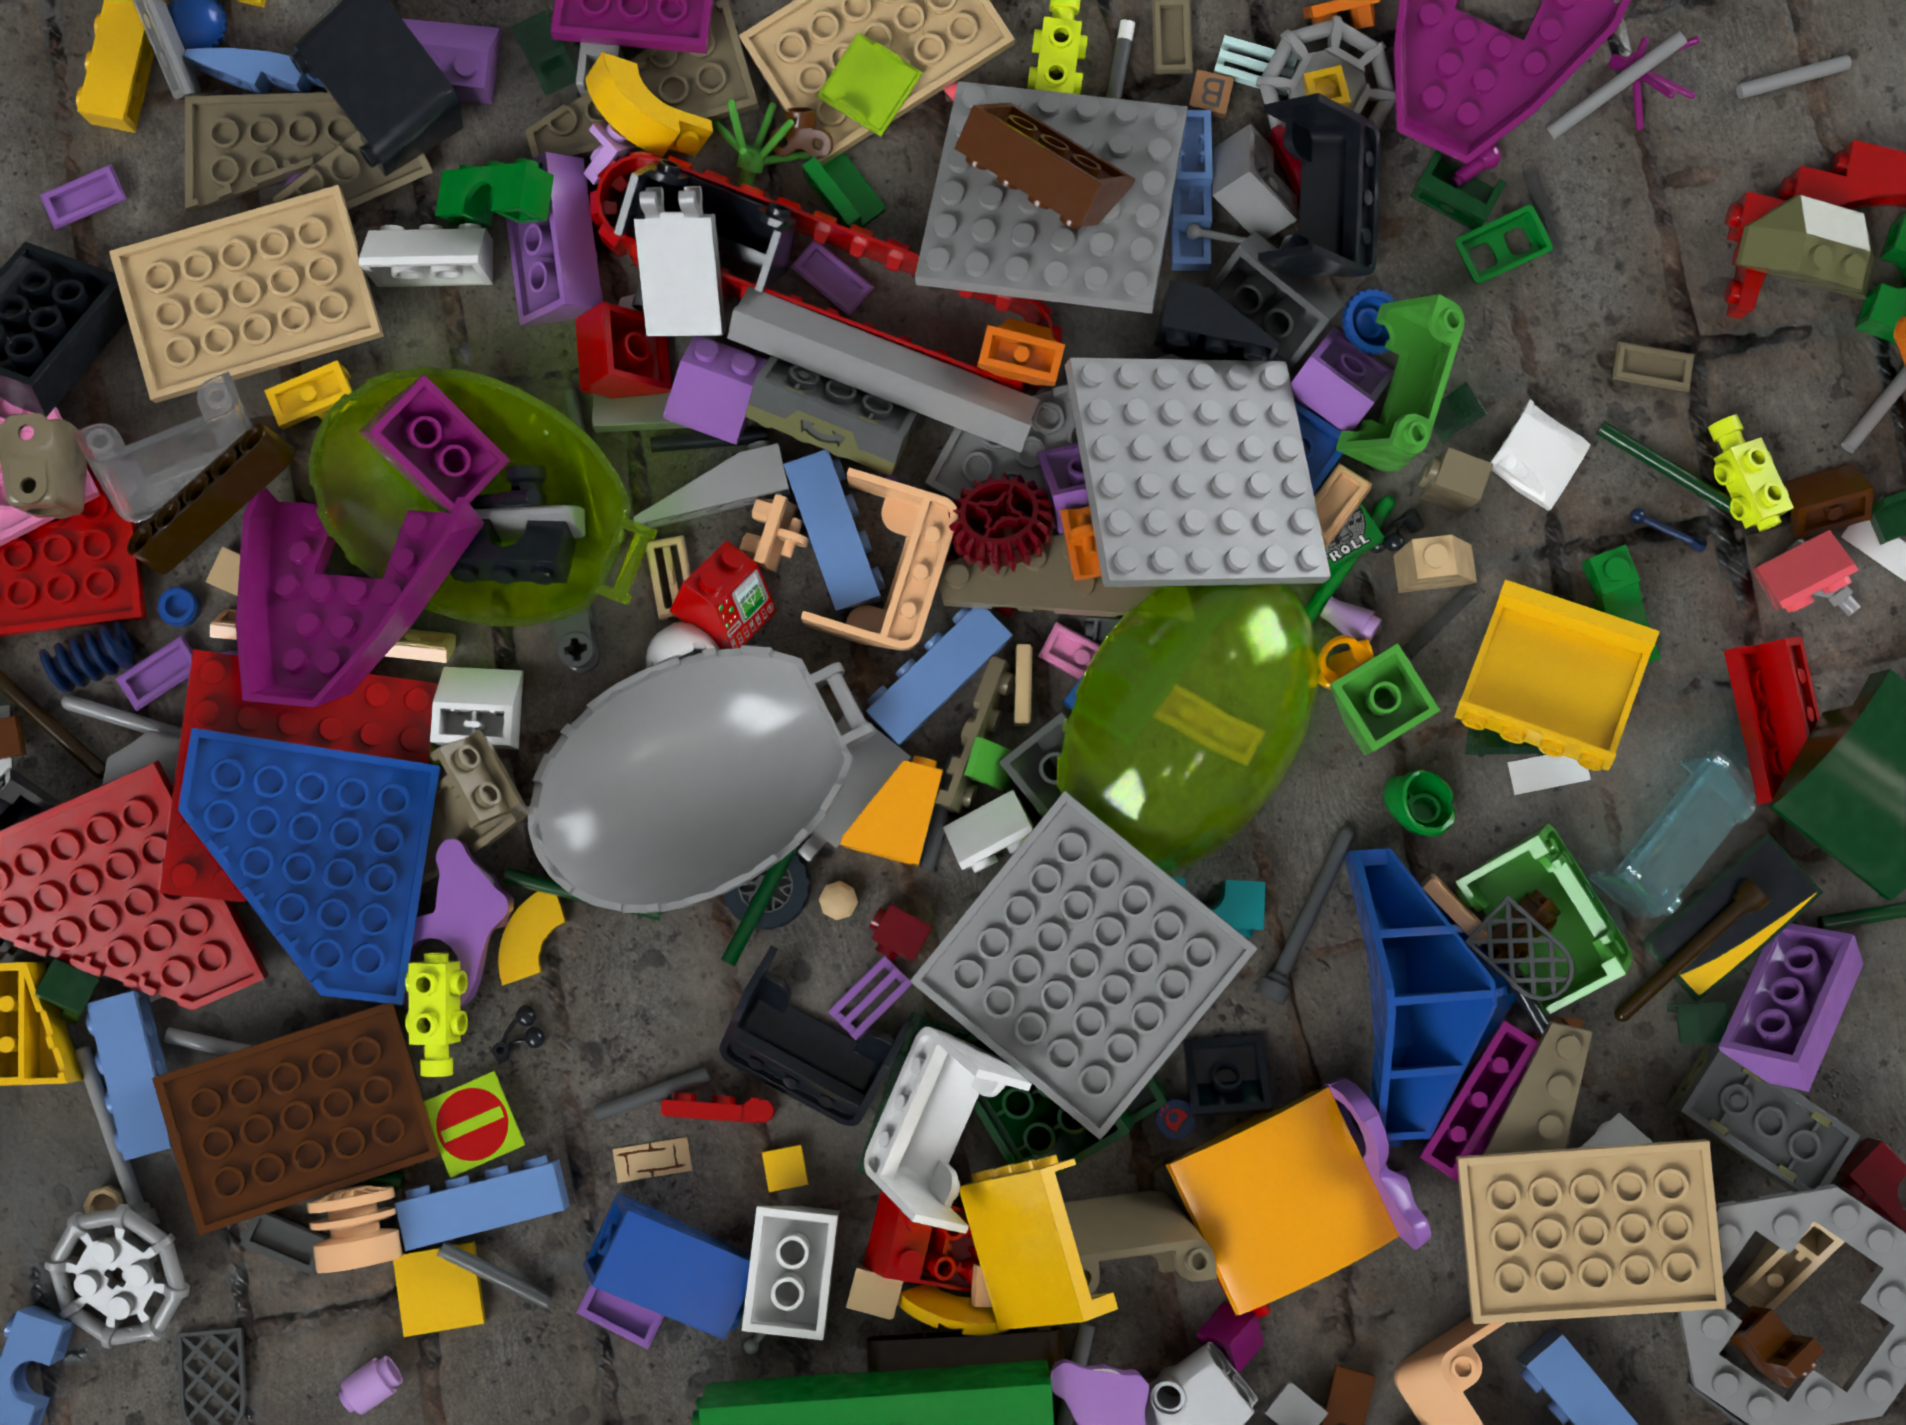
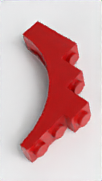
M1853 140L1842 151H1838L1835 154L1830 172L1800 166L1789 177H1785L1782 180L1778 191V198L1747 191L1738 201L1732 202L1725 218V225L1729 226L1727 240L1739 243L1732 258V265L1736 266L1735 276L1728 283L1724 296V301L1729 303L1726 316L1742 319L1754 310L1762 283L1767 273L1736 265L1745 225L1758 220L1770 210L1796 195H1803L1850 210L1877 206L1906 208V152Z

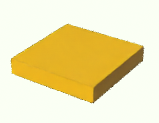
M475 1241L454 1244V1246L477 1256ZM440 1247L403 1253L402 1257L393 1260L404 1337L479 1325L486 1322L480 1277L438 1257L437 1253Z

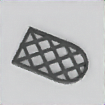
M1508 895L1464 941L1473 952L1508 982L1514 990L1529 999L1545 1001L1557 998L1567 990L1573 980L1574 965L1572 957L1564 945ZM1505 905L1506 919H1492ZM1511 906L1525 918H1511ZM1512 923H1526L1527 938H1513ZM1492 924H1506L1507 938L1492 939ZM1486 925L1487 939H1473ZM1532 925L1546 937L1533 938ZM1548 942L1549 957L1534 958L1533 943ZM1507 943L1508 958L1494 959L1493 944ZM1513 943H1528L1529 958H1514ZM1553 943L1561 950L1565 957H1554ZM1473 944H1487L1488 957ZM1549 962L1550 977L1535 978L1534 963ZM1555 962H1567L1569 968L1567 977H1556ZM1509 963L1510 977L1495 964ZM1514 963H1529L1530 978H1515ZM1550 982L1551 995L1537 996L1536 983ZM1556 982H1565L1563 987L1557 991ZM1516 983H1530L1531 994L1523 990Z
M243 1327L209 1328L207 1330L176 1333L179 1402L184 1422L187 1425H195L192 1419L200 1411L210 1420L207 1425H224L218 1419L228 1409L237 1417L232 1425H239L245 1414L247 1404ZM234 1333L226 1343L215 1335ZM206 1335L198 1345L188 1338V1336ZM210 1338L221 1347L212 1359L201 1350ZM236 1338H238V1354L229 1347ZM184 1343L193 1350L185 1360ZM224 1352L236 1361L227 1372L216 1363ZM196 1354L208 1363L199 1374L187 1365ZM238 1366L240 1384L231 1376ZM211 1367L222 1376L214 1387L202 1378ZM185 1371L191 1377L194 1378V1380L188 1385L187 1388L185 1383ZM226 1380L237 1389L229 1400L225 1399L217 1391ZM197 1383L209 1392L200 1403L189 1394ZM239 1395L241 1400L240 1410L232 1405ZM212 1396L224 1405L215 1416L204 1407ZM186 1400L189 1401L195 1407V1409L191 1412L190 1415L188 1413Z

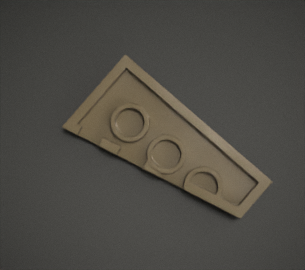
M356 130L273 195L272 199L274 203L339 185L342 189L347 209H350L431 174L433 169L425 153L385 177L378 166L371 168L363 158L359 150L363 143L360 133Z
M993 656L990 657L973 702V708L977 709L978 713L976 717L970 716L965 722L961 733V746L964 747L962 754H957L956 757L952 756L947 769L949 789L948 791L940 789L935 800L937 804L950 812L964 816L966 807L971 808L976 799L978 786L974 785L975 781L965 776L964 773L975 736L988 740L990 732L996 733L1000 725L1002 711L998 710L1002 695L1008 696L1014 680V673L1010 672L1011 666L1006 660Z
M1549 1021L1526 1065L1527 1069L1518 1086L1514 1088L1508 1100L1509 1104L1489 1137L1490 1140L1483 1154L1566 1149L1592 1031Z

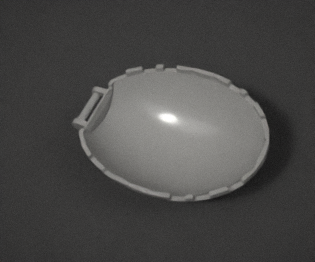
M741 645V648L717 650L714 647L703 649L702 653L680 659L677 656L641 670L608 688L587 704L588 708L571 724L567 723L560 731L562 735L550 752L544 754L532 780L535 784L531 804L527 806L530 813L528 814V831L539 862L548 875L569 894L593 906L623 913H658L686 908L728 893L752 880L782 860L812 833L827 815L844 786L853 760L849 749L867 741L876 734L873 724L866 723L843 678L845 670L840 662L833 663L810 675L802 658L775 651L771 647ZM829 684L852 729L841 735L818 691L819 688Z

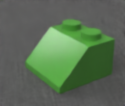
M1398 643L1330 684L1342 720L1364 756L1374 752L1440 711Z

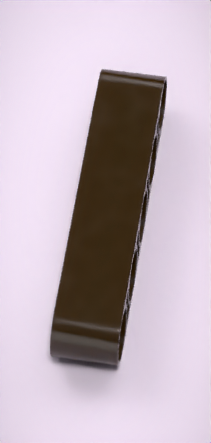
M263 423L253 425L134 532L127 545L128 554L161 575L169 573L284 471L293 459L295 448Z
M1051 1326V1330L1038 1331V1327L1011 1329L1010 1333L982 1336L961 1335V1331L925 1333L926 1337H923V1333L879 1335L866 1339L867 1371L876 1372L1047 1360L1050 1373L1055 1362L1065 1359L1063 1328L1059 1326Z

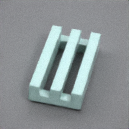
M1224 35L1213 73L1233 77L1234 82L1260 89L1256 86L1257 77L1261 76L1224 66V62L1247 67V69L1257 72H1264L1268 63L1232 53L1228 50L1269 62L1275 49ZM1291 54L1285 64L1286 68L1282 69L1279 77L1291 78L1297 62V58ZM1277 90L1279 95H1287V90Z

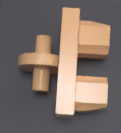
M775 494L774 500L756 499L752 509V518L755 521L765 523L762 536L746 533L743 536L739 550L764 569L777 572L782 556L792 558L795 546L807 547L809 538L800 534L804 521L795 518L798 506L789 502L787 497Z

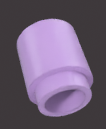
M385 1355L381 1359L373 1358L341 1380L342 1390L338 1392L341 1403L350 1413L356 1411L358 1414L364 1415L396 1393L397 1386L403 1383V1378L398 1367L390 1357Z

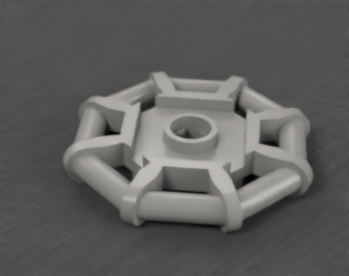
M1332 16L1331 20L1293 31L1286 29L1280 34V43L1262 76L1257 77L1256 86L1260 88L1264 104L1279 101L1277 90H1287L1289 94L1288 99L1305 96L1302 78L1304 73L1341 65L1351 99L1348 108L1360 114L1367 100L1377 102L1368 119L1375 123L1378 131L1380 130L1393 104L1396 103L1395 88L1384 51L1386 45L1383 41L1379 43L1344 23L1340 16ZM1327 37L1328 48L1308 53L1304 45L1305 43ZM1341 40L1364 52V54L1357 59L1340 49ZM1292 53L1299 60L1297 67L1290 79L1279 77ZM1370 62L1372 63L1378 89H1370L1369 83L1366 84L1364 66ZM1267 114L1271 130L1277 125L1285 128L1286 123Z
M121 1203L117 1208L85 1214L75 1212L69 1216L64 1233L52 1254L45 1258L44 1268L51 1275L61 1310L58 1313L62 1320L67 1318L101 1341V1346L107 1349H113L116 1345L148 1339L159 1341L165 1337L169 1322L183 1298L188 1297L190 1292V1285L184 1280L174 1241L176 1237L173 1233L168 1235L135 1213L132 1205ZM110 1225L115 1227V1235L107 1237V1235L101 1236L97 1229ZM131 1231H133L134 1233H136L152 1245H147L146 1243L132 1235ZM79 1238L87 1245L81 1258L70 1255ZM158 1254L160 1255L166 1277H162L161 1271L156 1273L154 1263L158 1260ZM120 1268L123 1271L121 1277L126 1283L118 1282L113 1277L112 1271ZM68 1273H76L74 1288L80 1295L76 1299ZM157 1292L164 1294L165 1297L158 1310L151 1305ZM89 1304L106 1315V1324L87 1312L83 1307ZM137 1314L142 1323L122 1327L123 1319L130 1315Z

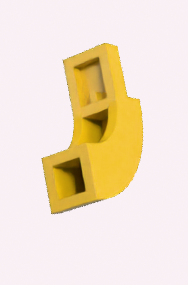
M602 52L585 78L592 101L607 122L627 140L647 152L654 151L655 155L663 158L667 150L671 149L696 157L713 133L711 120L673 108L655 97L643 83L639 75L637 63Z

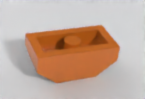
M1008 318L998 327L987 325L977 367L997 376L1033 385L1055 386L1065 344L1056 342L1051 329L1048 327Z

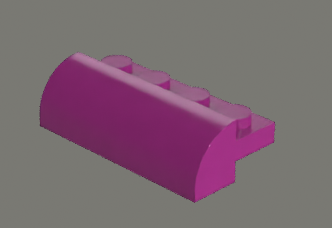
M1502 1020L1418 1157L1437 1171L1459 1183L1456 1156L1483 1154L1496 1123H1499L1509 1104L1508 1100L1514 1088L1518 1086L1527 1069L1526 1065L1538 1041L1505 1020Z

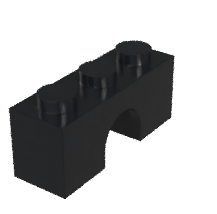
M482 519L484 525L450 571L454 580L466 583L480 580L496 581L502 584H511L513 582H534L539 585H550L552 583L567 584L577 543L566 521L527 520L525 532L516 543L509 546H500L501 539L490 519Z

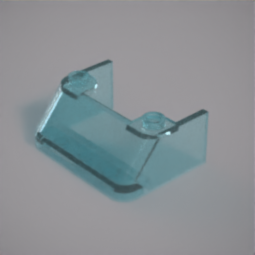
M1719 750L1684 757L1680 764L1690 771L1692 775L1616 870L1593 872L1589 876L1592 882L1637 918H1657L1662 914L1666 917L1671 915L1683 900L1679 895L1736 823L1739 822L1741 824L1746 821L1756 809L1757 805L1753 803L1756 794L1733 762Z

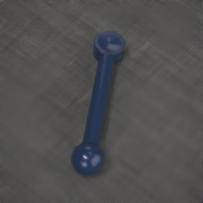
M1637 508L1630 513V519L1633 523L1647 524L1688 543L1695 551L1702 552L1707 546L1706 540L1702 537L1689 536L1646 516L1642 509Z

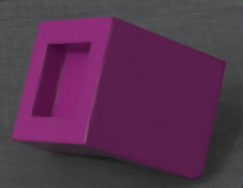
M1222 1303L1197 1332L1200 1347L1208 1342L1214 1343L1239 1374L1264 1343L1256 1313L1249 1311L1236 1315L1231 1304Z

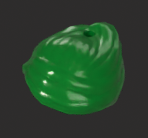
M1416 770L1403 776L1396 775L1386 780L1382 796L1385 807L1390 815L1409 832L1416 835L1435 837L1443 835L1454 825L1456 812L1452 804L1453 791L1439 775L1426 770Z

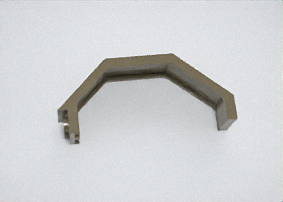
M480 729L469 737L438 747L430 754L434 762L440 760L448 775L437 783L421 887L439 877L436 852L444 840L454 839L466 843L474 857L526 819L528 814H530L493 745Z

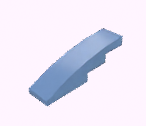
M227 47L186 49L183 55L195 70L253 94H268L271 85L290 93H309L312 86L327 91L318 77L313 79L309 74L302 76L295 68L289 55Z
M1187 110L1186 126L1171 205V271H1210L1211 239L1205 237L1191 239L1186 234L1187 227L1191 224H1197L1201 229L1209 231L1212 224L1211 185L1213 181L1211 110Z

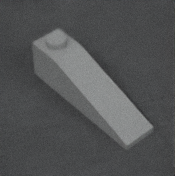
M768 440L749 444L747 446L748 450L737 453L634 516L635 525L639 531L753 505L755 500L759 498L774 500L775 494L785 497L791 496L779 444H771Z

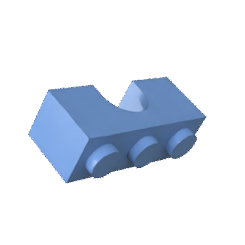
M30 1305L18 1310L9 1318L4 1330V1336L7 1337L3 1352H0V1425H41L50 1397L40 1395L29 1387L26 1381V1370L31 1361L50 1366L65 1358L76 1325L67 1318L62 1320L57 1312Z

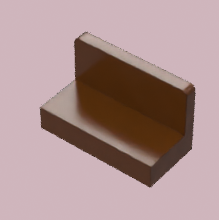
M1852 464L1782 482L1788 490L1789 498L1794 507L1791 509L1790 532L1797 540L1872 519L1874 487Z

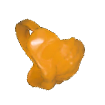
M1348 635L1336 636L1329 640L1322 647L1318 655L1317 665L1320 673L1317 683L1331 690V683L1371 660L1374 653L1369 640L1357 641ZM1341 643L1349 644V650L1330 656L1326 665V657L1333 647Z

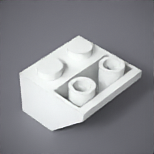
M444 667L433 699L430 742L443 746L469 737L480 729L494 748L519 749L524 671Z
M1015 790L1007 792L943 827L961 869L965 870L972 867L974 873L998 862L995 854L1006 848L1010 854H1013L1035 828Z

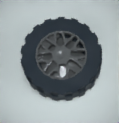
M796 852L756 926L757 929L783 927L796 919L806 907L811 891L810 875L804 861ZM768 869L745 884L724 894L726 906L729 907L732 914L740 921Z

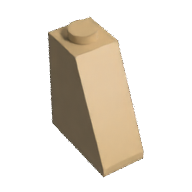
M1454 535L1412 539L1393 555L1398 593L1477 583L1472 545Z

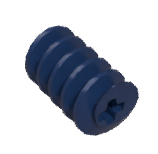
M115 621V633H111L105 625L100 626V639H96L90 631H86L84 633L85 645H81L77 638L71 637L69 639V651L61 643H56L54 645L56 656L54 657L46 649H41L39 651L40 661L51 683L63 693H70L75 689V685L85 687L90 683V679L93 681L102 680L105 677V673L112 676L116 675L120 667L126 670L131 669L135 662L134 649L123 626L118 621Z

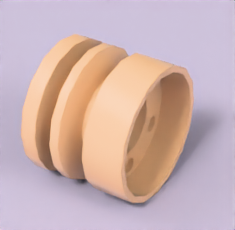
M360 1185L329 1192L319 1199L307 1202L308 1213L327 1212L328 1215L327 1218L309 1223L311 1230H330L331 1238L313 1245L317 1273L357 1269L392 1261L403 1256L400 1229L380 1228L379 1222L397 1213L395 1206L377 1208V1202L395 1197L393 1186L376 1187Z

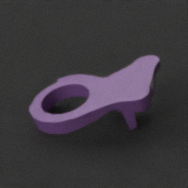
M449 839L444 840L436 852V863L439 868L436 909L433 913L416 918L409 963H412L417 948L427 939H439L448 944L457 955L458 961H460V970H464L468 978L466 992L460 995L461 1008H463L472 1001L477 993L482 979L491 934L495 929L505 927L513 915L511 912L514 910V898L502 889L497 877L475 860L466 843ZM405 987L403 1003L406 1005L405 1009L409 1011V993Z
M1340 1077L1324 1084L1321 1089L1329 1087L1399 1237L1414 1250L1419 1249L1431 1239L1430 1226L1414 1201L1406 1169L1394 1172L1387 1168L1386 1161L1389 1157V1144L1379 1113L1358 1085L1347 1078ZM1348 1110L1351 1112L1356 1122L1358 1123L1364 1139L1361 1137V1135L1355 1128L1348 1113Z
M1062 1359L1054 1363L1049 1374L1052 1391L1066 1402L1078 1425H1146L1145 1408L1149 1395V1384L1137 1370H1120L1106 1364L1083 1366L1068 1359Z

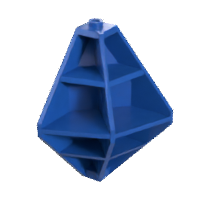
M1392 848L1348 851L1345 854L1346 868L1368 955L1375 1045L1370 1100L1380 1115L1389 1147L1404 1146L1403 1140L1431 1138L1465 1069L1516 1002V996L1508 982L1466 945L1464 941L1469 936L1422 889V885L1410 874L1392 851ZM1473 944L1488 957V953L1483 949L1484 946L1482 944L1479 946ZM1495 964L1510 977L1509 971L1501 964Z

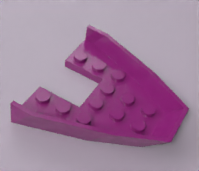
M1399 0L1394 42L1397 132L1461 162L1470 163L1533 115L1618 28L1631 0H1620L1618 3L1611 0H1542L1523 40L1455 9L1458 0Z
M266 487L263 488L249 501L242 520L236 611V635L242 700L317 707L351 694L413 625L484 525L483 520L464 497H457L452 513L408 510L383 579L324 574L346 516L345 511L339 505L278 501Z

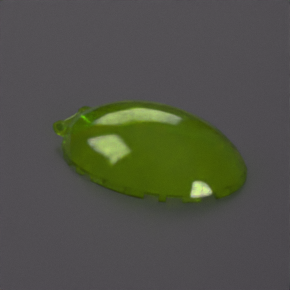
M428 366L403 371L393 370L367 379V383L348 395L344 394L327 412L315 434L309 458V485L314 488L319 508L316 509V512L329 537H333L346 553L345 557L352 565H357L371 578L383 579L408 510L440 512L359 433L365 424L388 401L421 375H425L510 459L508 464L478 495L512 491L511 484L506 480V468L509 466L536 465L546 467L547 480L543 483L542 491L547 495V506L570 505L585 509V536L583 538H574L577 544L567 584L552 583L550 585H539L534 582L502 584L496 581L480 580L466 583L454 580L449 573L424 609L461 621L507 627L533 626L565 619L588 609L599 594L617 602L629 604L632 595L628 594L648 542L650 539H655L658 530L629 519L630 499L618 472L590 436L551 405L515 386L483 374L460 369H443ZM629 530L635 534L614 587L605 583L617 560L626 531ZM517 541L501 542L500 546H509Z
M1285 584L1156 587L1149 592L1150 596L1134 610L1130 609L1114 626L1091 660L1074 694L1077 695L1069 719H1065L1062 730L1065 736L1061 757H1058L1057 788L1060 789L1061 795L1064 791L1069 793L1165 873L1181 870L1211 855L1234 838L1257 815L1278 788L1290 769L1308 731L1318 693L1317 638L1309 615L1297 596Z

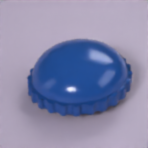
M170 0L169 4L166 5L185 51L186 49L213 48L219 46V42L224 39V33L227 32L226 26L228 25L226 20L227 13L224 12L225 8L220 4L219 0Z
M1367 289L1357 292L1356 295L1350 297V301L1345 303L1346 307L1342 310L1343 317H1341V321H1343L1342 329H1344L1345 337L1348 338L1350 344L1355 346V349H1360L1362 353L1368 352L1369 355H1379L1390 351L1384 348L1386 341L1390 340L1389 332L1385 325H1380L1375 321L1381 304L1397 301L1392 298V295H1387L1385 291H1378V289Z

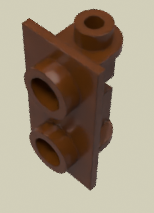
M1535 889L1532 894L1527 892L1518 902V905L1548 932L1556 925L1557 917L1561 913L1551 899H1547L1538 890ZM1515 908L1511 910L1513 918H1525ZM1518 923L1515 928L1512 927L1513 938H1527L1526 923ZM1498 924L1492 931V939L1507 938L1506 924ZM1532 925L1533 938H1539L1540 935L1544 936ZM1507 943L1493 944L1494 959L1508 958ZM1513 943L1514 958H1526L1528 956V943ZM1485 944L1483 949L1488 953V946ZM1509 963L1501 964L1509 971Z

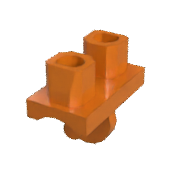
M1333 0L1303 8L1304 19L1311 18L1312 25L1331 20L1332 16H1337L1336 12L1348 10L1351 27L1356 30L1375 26L1374 3H1378L1380 0Z
M1090 507L1060 510L1073 580L1102 577Z

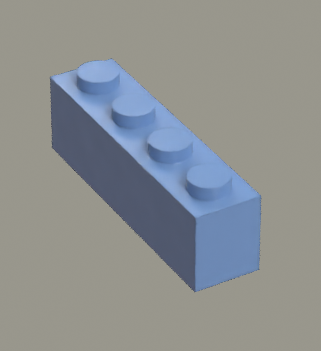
M825 449L783 464L837 616L849 613L862 605L880 602L881 595L879 590L886 587L879 567L871 568L866 554L873 551L866 531L858 532L853 518L859 516V512L852 493L844 495L840 481L846 480V476L839 457L831 459L829 451Z
M963 607L952 618V621L956 624L945 635L941 631L937 632L924 645L927 652L917 662L912 658L909 659L895 673L899 679L889 689L883 685L867 700L871 705L866 710L867 715L897 746L901 747L989 662L991 656L995 657L1012 640L1013 635L988 609Z
M134 990L87 1003L89 1013L86 1014V1025L90 1034L95 1037L98 1049L95 1055V1062L98 1071L105 1078L107 1087L105 1104L108 1111L114 1116L117 1128L114 1132V1141L117 1150L123 1153L124 1161L172 1148L152 1078L166 1074L168 1071L149 994Z
M542 1155L524 1160V1168L509 1172L508 1165H503L485 1170V1178L470 1182L469 1176L464 1175L444 1181L446 1188L431 1192L429 1185L406 1190V1198L395 1203L405 1251L564 1211L570 1206L560 1160L548 1162L547 1155Z
M1554 1328L1547 1331L1516 1358L1525 1369L1520 1373V1376L1535 1393L1542 1389L1551 1400L1546 1407L1562 1425L1567 1421L1571 1425H1638L1565 1336Z

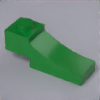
M1626 544L1591 557L1581 563L1595 597V600L1591 601L1595 610L1650 628L1638 583L1641 580ZM1656 644L1650 654L1648 663L1661 658Z

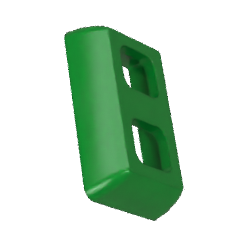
M1532 205L1524 206L1463 234L1455 240L1456 250L1472 282L1475 284H1481L1553 249V244ZM1519 228L1523 230L1530 244V249L1514 255L1510 252L1504 240V234ZM1486 244L1489 246L1496 264L1480 271L1476 268L1469 251L1477 246Z

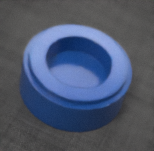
M172 587L160 596L158 612L166 623L176 627H187L198 619L201 613V602L198 596L191 590L184 587Z

